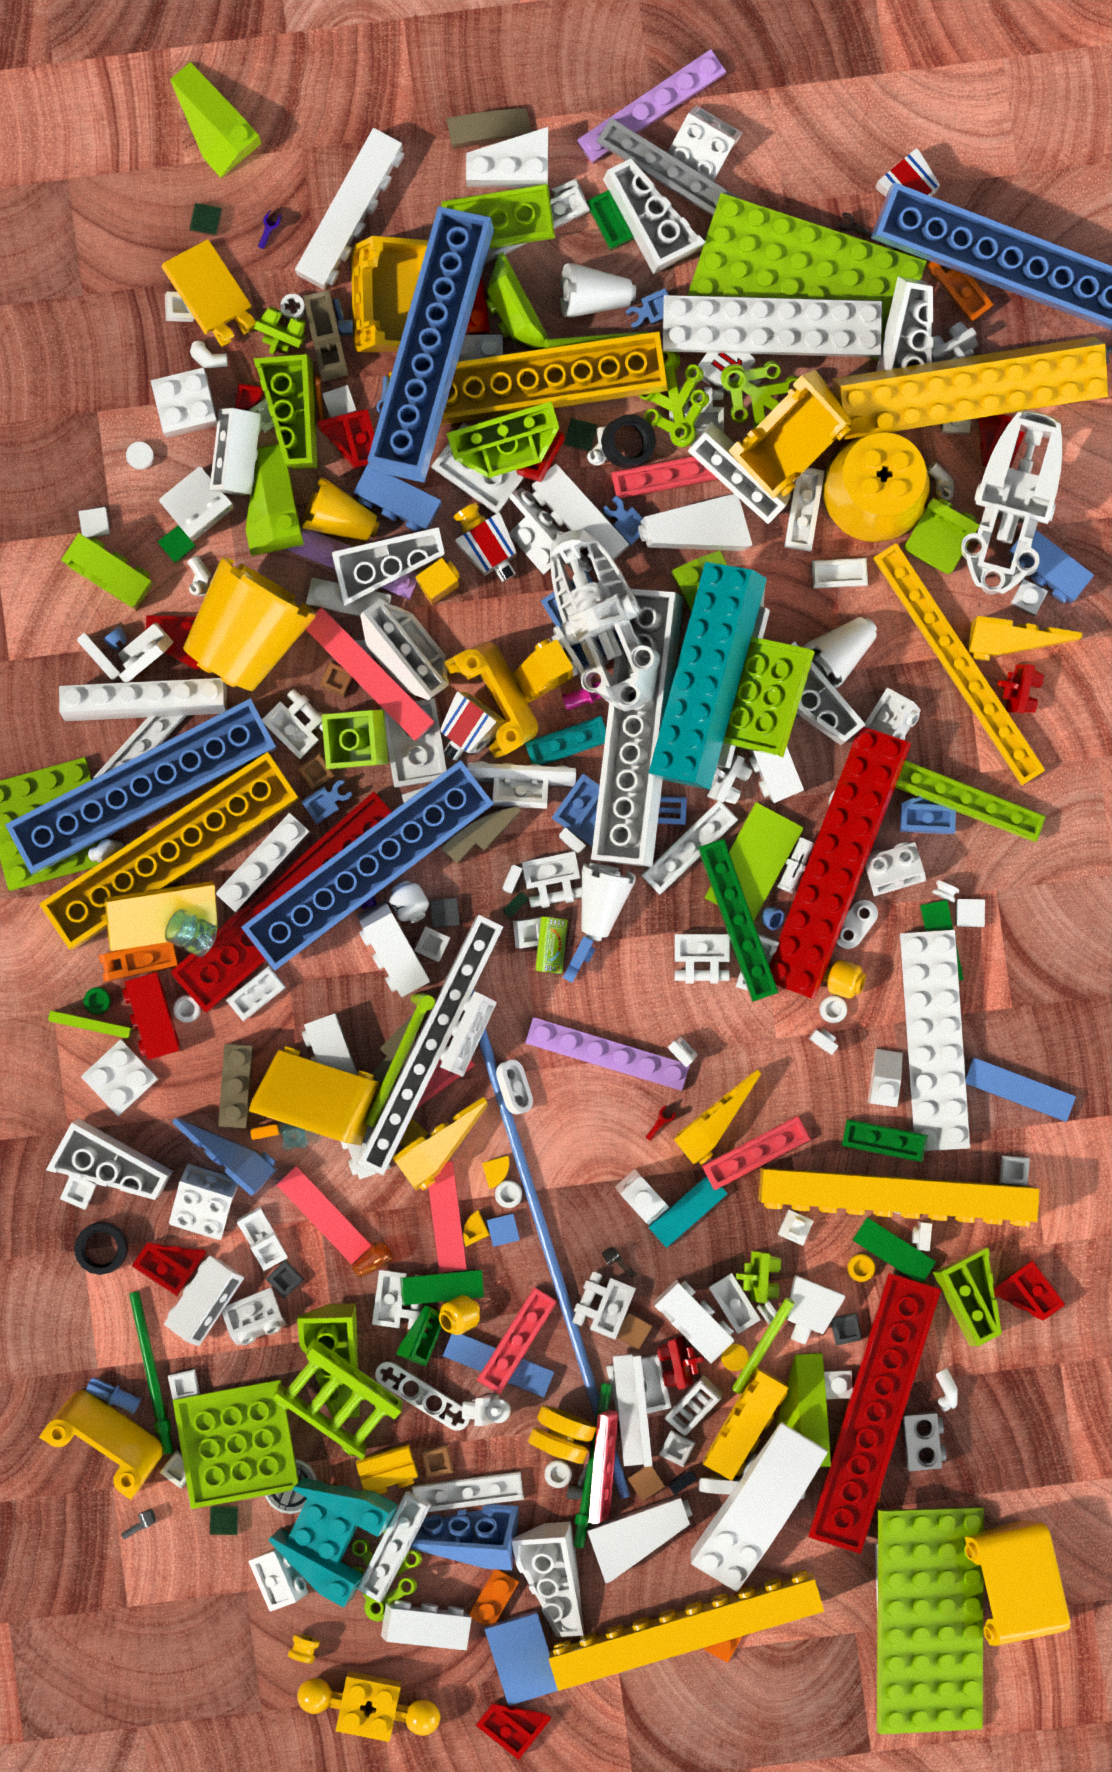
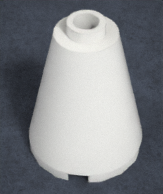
M567 263L563 267L560 281V289H563L564 297H560L563 317L571 318L629 307L631 301L636 299V286L632 285L630 279L575 263Z
M858 617L807 642L803 648H808L815 652L812 662L836 689L842 685L877 637L875 632L877 628L869 618Z
M586 863L583 864L581 931L586 933V938L601 941L602 937H608L635 884L636 875L626 871L625 876L621 875L619 868L609 865L590 863L588 866Z

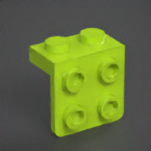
M932 498L906 542L905 550L939 571L951 574L962 556L961 545L964 537L968 534L976 533L980 525L976 523L977 519L971 514L964 511L960 514L953 510V505L942 498H938V500Z

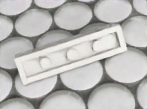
M640 1353L612 1355L624 1466L641 1464L644 1467L652 1466Z

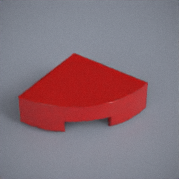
M238 383L234 408L246 411L257 405L264 395L262 387Z

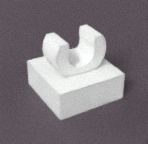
M788 1209L778 1235L803 1246L814 1220Z

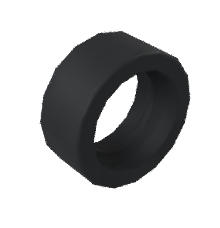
M630 414L623 415L606 426L603 430L601 444L606 458L612 464L621 468H633L650 458L655 449L656 438L650 423L643 417ZM622 426L634 427L642 438V450L634 457L622 455L615 445V433Z
M99 1222L91 1224L83 1229L76 1238L74 1247L76 1260L89 1273L97 1275L111 1273L119 1268L127 1257V1238L122 1230L112 1223ZM94 1233H108L117 1243V1254L107 1264H95L86 1255V1242Z

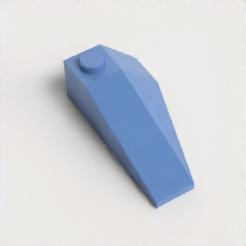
M179 1117L172 1121L198 1147L202 1146L205 1149L204 1152L212 1161L220 1166L224 1165L226 1167L224 1172L251 1196L256 1194L277 1170L274 1166L276 1161L265 1151L260 1154L252 1148Z
M490 1504L482 1506L483 1510L466 1512V1509L457 1511V1515L425 1517L410 1549L485 1569L512 1571L515 1557L511 1541L512 1538L518 1536L519 1508L518 1506Z

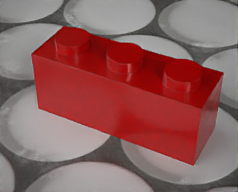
M159 972L124 981L126 988H122L126 1004L131 1003L134 1014H130L133 1029H139L141 1040L138 1041L141 1055L147 1056V1060H153L182 1051Z

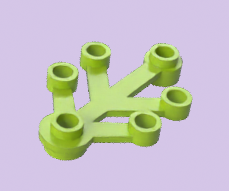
M662 351L663 361L668 355L667 361L664 362L669 398L659 392L649 394L647 397L645 395H639V397L647 402L652 401L673 412L675 423L663 418L662 414L655 409H648L644 414V419L651 426H658L669 432L672 443L684 448L692 445L696 440L697 431L694 424L703 407L709 403V395L699 389L694 391L697 383L703 379L704 371L697 365L688 366L685 370L687 380L680 391L675 372L680 365V356L677 352ZM697 370L696 376L692 378L693 371ZM700 395H702L703 398H702V400L698 403V402H697V399H698V397H699ZM690 398L693 405L685 417L684 408ZM653 414H655L656 417H655V419L651 422V416H652ZM684 430V435L680 437L681 432Z
M768 361L764 367L745 370L738 364L728 365L723 369L720 378L723 387L731 391L733 404L731 416L735 422H744L748 417L747 409L743 405L742 390L751 396L754 415L752 429H755L765 419L763 405L773 411L780 402L773 398L772 395L788 393L792 389L789 388V384L792 381H796L798 377L793 375L789 376L784 382L756 386L751 383V380L764 377L776 379L780 375L781 370L778 363ZM771 366L777 368L773 374L767 373L768 368ZM733 373H737L739 375L738 379L735 381H731L729 379L730 375ZM737 410L744 411L741 417L735 416Z
M365 1539L356 1540L352 1544V1552L356 1556H361L368 1567L373 1557L370 1544ZM359 1543H362L365 1547L363 1553L358 1551L357 1546ZM411 1550L407 1552L395 1578L409 1568L416 1567L421 1563L422 1557L418 1551ZM410 1554H414V1555H415V1557H416V1562H415V1564L410 1563V1561H409V1555H410ZM360 1566L352 1567L362 1574L365 1573V1570ZM411 1577L402 1579L399 1582L398 1588L388 1593L383 1602L380 1603L362 1593L366 1599L364 1609L368 1618L377 1622L383 1621L386 1603L393 1604L395 1600L414 1593L417 1589L416 1581ZM406 1581L410 1582L411 1584L410 1591H407L404 1588V1583ZM375 1603L381 1606L379 1613L375 1612L373 1608Z

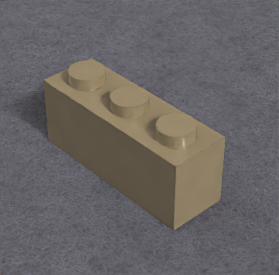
M224 1044L219 1127H249L254 1046Z

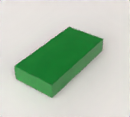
M609 190L586 201L590 208V213L610 251L634 239Z

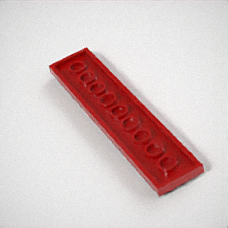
M867 727L861 728L856 733L778 940L777 950L769 964L777 986L815 1000L910 749L911 743Z
M373 791L178 964L170 974L201 1009L208 1013L266 961L241 927L379 823L392 811Z
M891 1273L887 1274L832 1454L831 1467H828L810 1526L809 1538L861 1554L941 1289Z

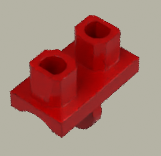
M1016 664L1014 672H1008L1006 681L998 680L997 686L1004 689L1002 698L1007 699L1006 711L1008 713L1024 714V712H1036L1038 699L1028 695L1030 687L1040 688L1042 686L1044 674L1034 670V665Z
M684 1336L675 1337L669 1340L668 1343L657 1347L659 1360L671 1359L673 1369L663 1372L664 1385L677 1386L678 1390L686 1389L687 1386L693 1385L692 1375L699 1373L697 1363L705 1361L704 1356H695L693 1346L686 1348Z

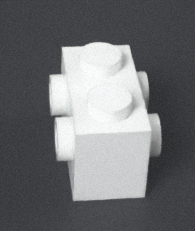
M903 842L897 844L894 849L884 852L882 850L873 851L870 853L865 865L874 896L926 881L915 842L910 844Z

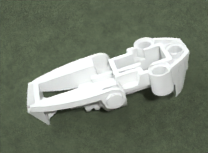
M1020 410L1015 415L995 446L986 467L982 483H979L974 500L976 505L985 507L978 533H971L964 537L961 553L967 559V565L976 587H980L985 593L990 595L1004 594L1011 590L1025 576L1036 572L1039 565V555L1031 548L1037 523L1048 524L1049 521H1052L1056 507L1054 501L1058 490L1062 464L1061 423L1058 419L1047 414ZM1019 431L1027 433L1024 442L1028 443L1025 456L1020 459L1018 470L1009 468ZM1042 437L1049 439V443L1038 476L1031 474L1034 463L1031 459L1035 446H1040ZM997 517L1002 520L996 540L1003 543L1012 544L1017 524H1023L1010 569L984 562ZM976 541L981 545V550L975 554L970 553L966 549L967 543ZM1022 556L1032 557L1034 565L1030 568L1022 567L1019 563V559ZM990 574H995L999 577L1000 584L996 587H990L986 584L985 578Z
M572 530L559 535L550 546L552 584L563 621L561 631L571 646L578 643L581 644L590 666L581 676L583 688L588 692L599 694L607 702L625 712L650 702L655 691L657 668L661 660L660 654L654 648L642 645L640 639L635 635L630 620L639 616L640 607L636 598L632 595L622 572L606 549L587 530ZM588 548L599 580L598 583H589L585 572H581L577 561L581 558L580 550ZM562 559H564L566 564L570 563L574 572L572 578L576 589L573 588ZM615 630L633 670V673L630 674L631 678L616 685L611 673L606 670L604 665L605 658L597 641V638H599L608 661L620 657L623 653L615 636ZM648 651L651 659L647 665L643 666L640 662V657L644 652ZM595 674L601 676V683L597 688H593L591 684V679ZM630 688L636 690V698L632 702H628L626 699V692Z

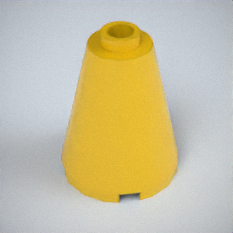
M321 478L316 485L320 489L318 493H312L302 519L305 522L301 525V528L366 541L369 536L374 538L380 525L376 521L377 515L329 480Z

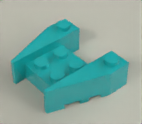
M303 1478L294 1486L293 1491L307 1499L291 1533L280 1528L268 1541L321 1596L344 1608L354 1598L357 1587L364 1575L341 1562L357 1527L366 1530L376 1537L380 1536L387 1529L398 1504L375 1491H361L350 1489L351 1487L335 1486L325 1484L323 1481Z

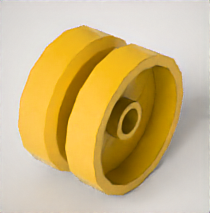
M542 1405L537 1420L550 1429L533 1427L528 1442L550 1455L583 1464L588 1449L584 1444L574 1439L586 1442L592 1441L597 1426L566 1411Z

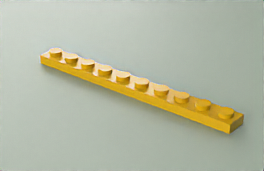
M895 543L873 558L874 562L1020 785H1024L1044 772V767L898 544Z

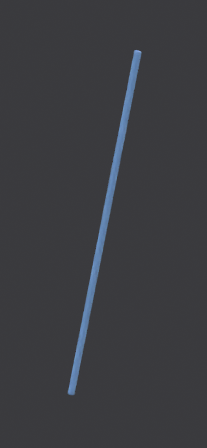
M485 1028L479 1041L480 1049L596 1419L600 1395L578 1325L572 1323L575 1316L513 1115L507 1109L496 1076L498 1067ZM615 1450L613 1478L619 1497L623 1499L631 1495L617 1450Z

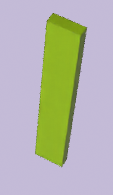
M906 760L895 786L898 789L1032 842L1038 841L1046 818L1045 815Z

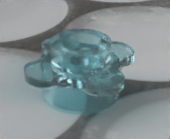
M283 1124L280 1127V1133L283 1134L284 1142L282 1147L284 1150L290 1151L295 1147L304 1149L308 1146L309 1140L306 1138L304 1129L292 1125L289 1126L288 1124ZM292 1134H296L297 1138L293 1139Z

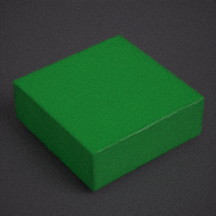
M179 525L158 541L159 545L175 564L196 548Z

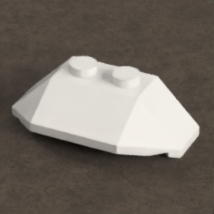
M380 600L360 614L367 649L387 674L405 692L429 700L449 685L447 668L443 663L446 661V655L411 612Z

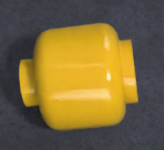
M837 960L832 967L827 966L823 981L827 982V989L831 994L850 999L856 994H861L866 974L863 973L861 966L858 964Z
M460 1295L442 1305L439 1322L445 1331L454 1335L463 1334L478 1325L480 1307L469 1296Z

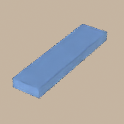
M974 1057L965 1077L966 1084L1065 1122L1068 1120L1076 1098L1074 1095Z
M451 1334L443 1356L482 1372L496 1347L465 1334ZM522 1358L507 1383L545 1397L554 1371Z

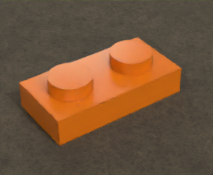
M494 1569L468 1615L484 1626L496 1623L517 1587L519 1580L502 1570Z

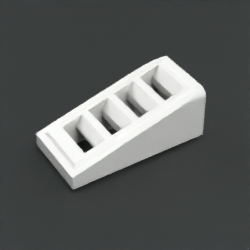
M702 1375L665 1416V1420L683 1436H686L719 1402L723 1393L708 1378ZM700 1389H702L705 1393H707L711 1398L709 1399L708 1397H706V1396L700 1391ZM695 1396L704 1404V1406L701 1407L700 1405H698L692 1399V1397ZM686 1404L697 1413L695 1416L684 1407ZM680 1412L690 1422L686 1424L676 1414Z

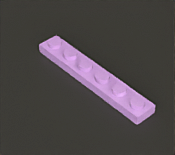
M710 49L610 118L637 134L725 75L726 70ZM610 118L577 139V143L592 164L610 152L596 143Z
M301 528L304 545L285 550L336 570L332 552L352 548V546L318 532ZM411 571L380 588L410 600L417 585L415 576L419 573Z
M534 1017L525 1042L532 1046L681 1091L690 1066L685 1067L682 1062Z

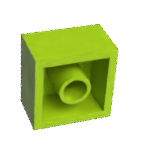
M384 710L321 715L326 769L389 764Z

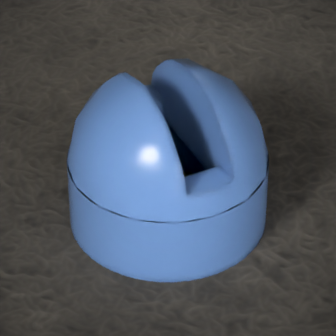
M121 626L106 635L103 640L111 649L118 650L120 648L116 642L120 640L125 646L127 636Z
M767 907L761 913L762 923L770 930H777L784 923L785 914L776 907Z

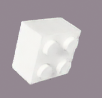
M204 368L150 380L163 434L166 438L217 426L218 418L207 373Z

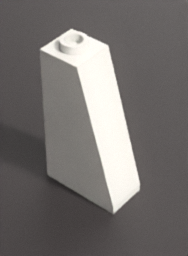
M735 494L645 516L640 521L641 525L638 526L640 538L642 541H646L647 548L744 551L752 546L740 499Z
M677 1495L588 1527L587 1532L605 1583L613 1581L690 1525L688 1517L693 1516L688 1500L682 1501L681 1496Z

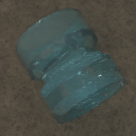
M184 909L178 910L171 917L165 931L166 941L178 947H184L186 951L198 957L204 956L211 949L217 935L215 925L204 919H198L196 915Z

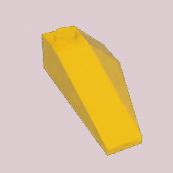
M976 616L971 621L967 651L969 654L974 655L973 659L989 661L990 657H999L1075 642L1082 638V633L1051 627L1039 630V626L1029 623L1017 624V627L1012 626V620Z
M758 1069L754 1070L672 1138L693 1164L697 1161L703 1164L713 1156L711 1150L717 1145L761 1075Z
M484 1097L453 1117L454 1123L449 1124L446 1122L440 1124L430 1134L431 1137L426 1140V1138L420 1137L392 1157L415 1191L419 1188L423 1191L436 1182L434 1178L441 1172L488 1107Z

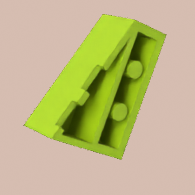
M78 533L61 561L115 598L137 610L154 584L148 579L151 574L139 566L133 569L126 564L128 559L116 551L110 554L103 549L105 544L91 536L88 539Z
M989 1247L978 1248L933 1272L969 1346L979 1347L1002 1334L997 1299L994 1296L992 1283L994 1282L993 1273L990 1270L988 1257L990 1256Z

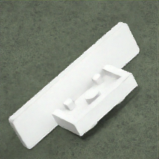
M519 488L512 492L509 498L526 517L509 532V535L544 575L551 570L550 546L564 532H561L553 523L552 517L547 512L542 511L536 504L535 498L530 492ZM580 553L581 558L577 561L581 572L587 571L589 573L592 567L588 564V559L585 555ZM567 564L569 568L573 571L571 564Z
M483 761L467 763V769L477 782L494 783V804L492 806L547 809L548 785L573 787L576 784V768H569L567 766L547 767L538 764L527 766L514 765L512 763L489 764Z

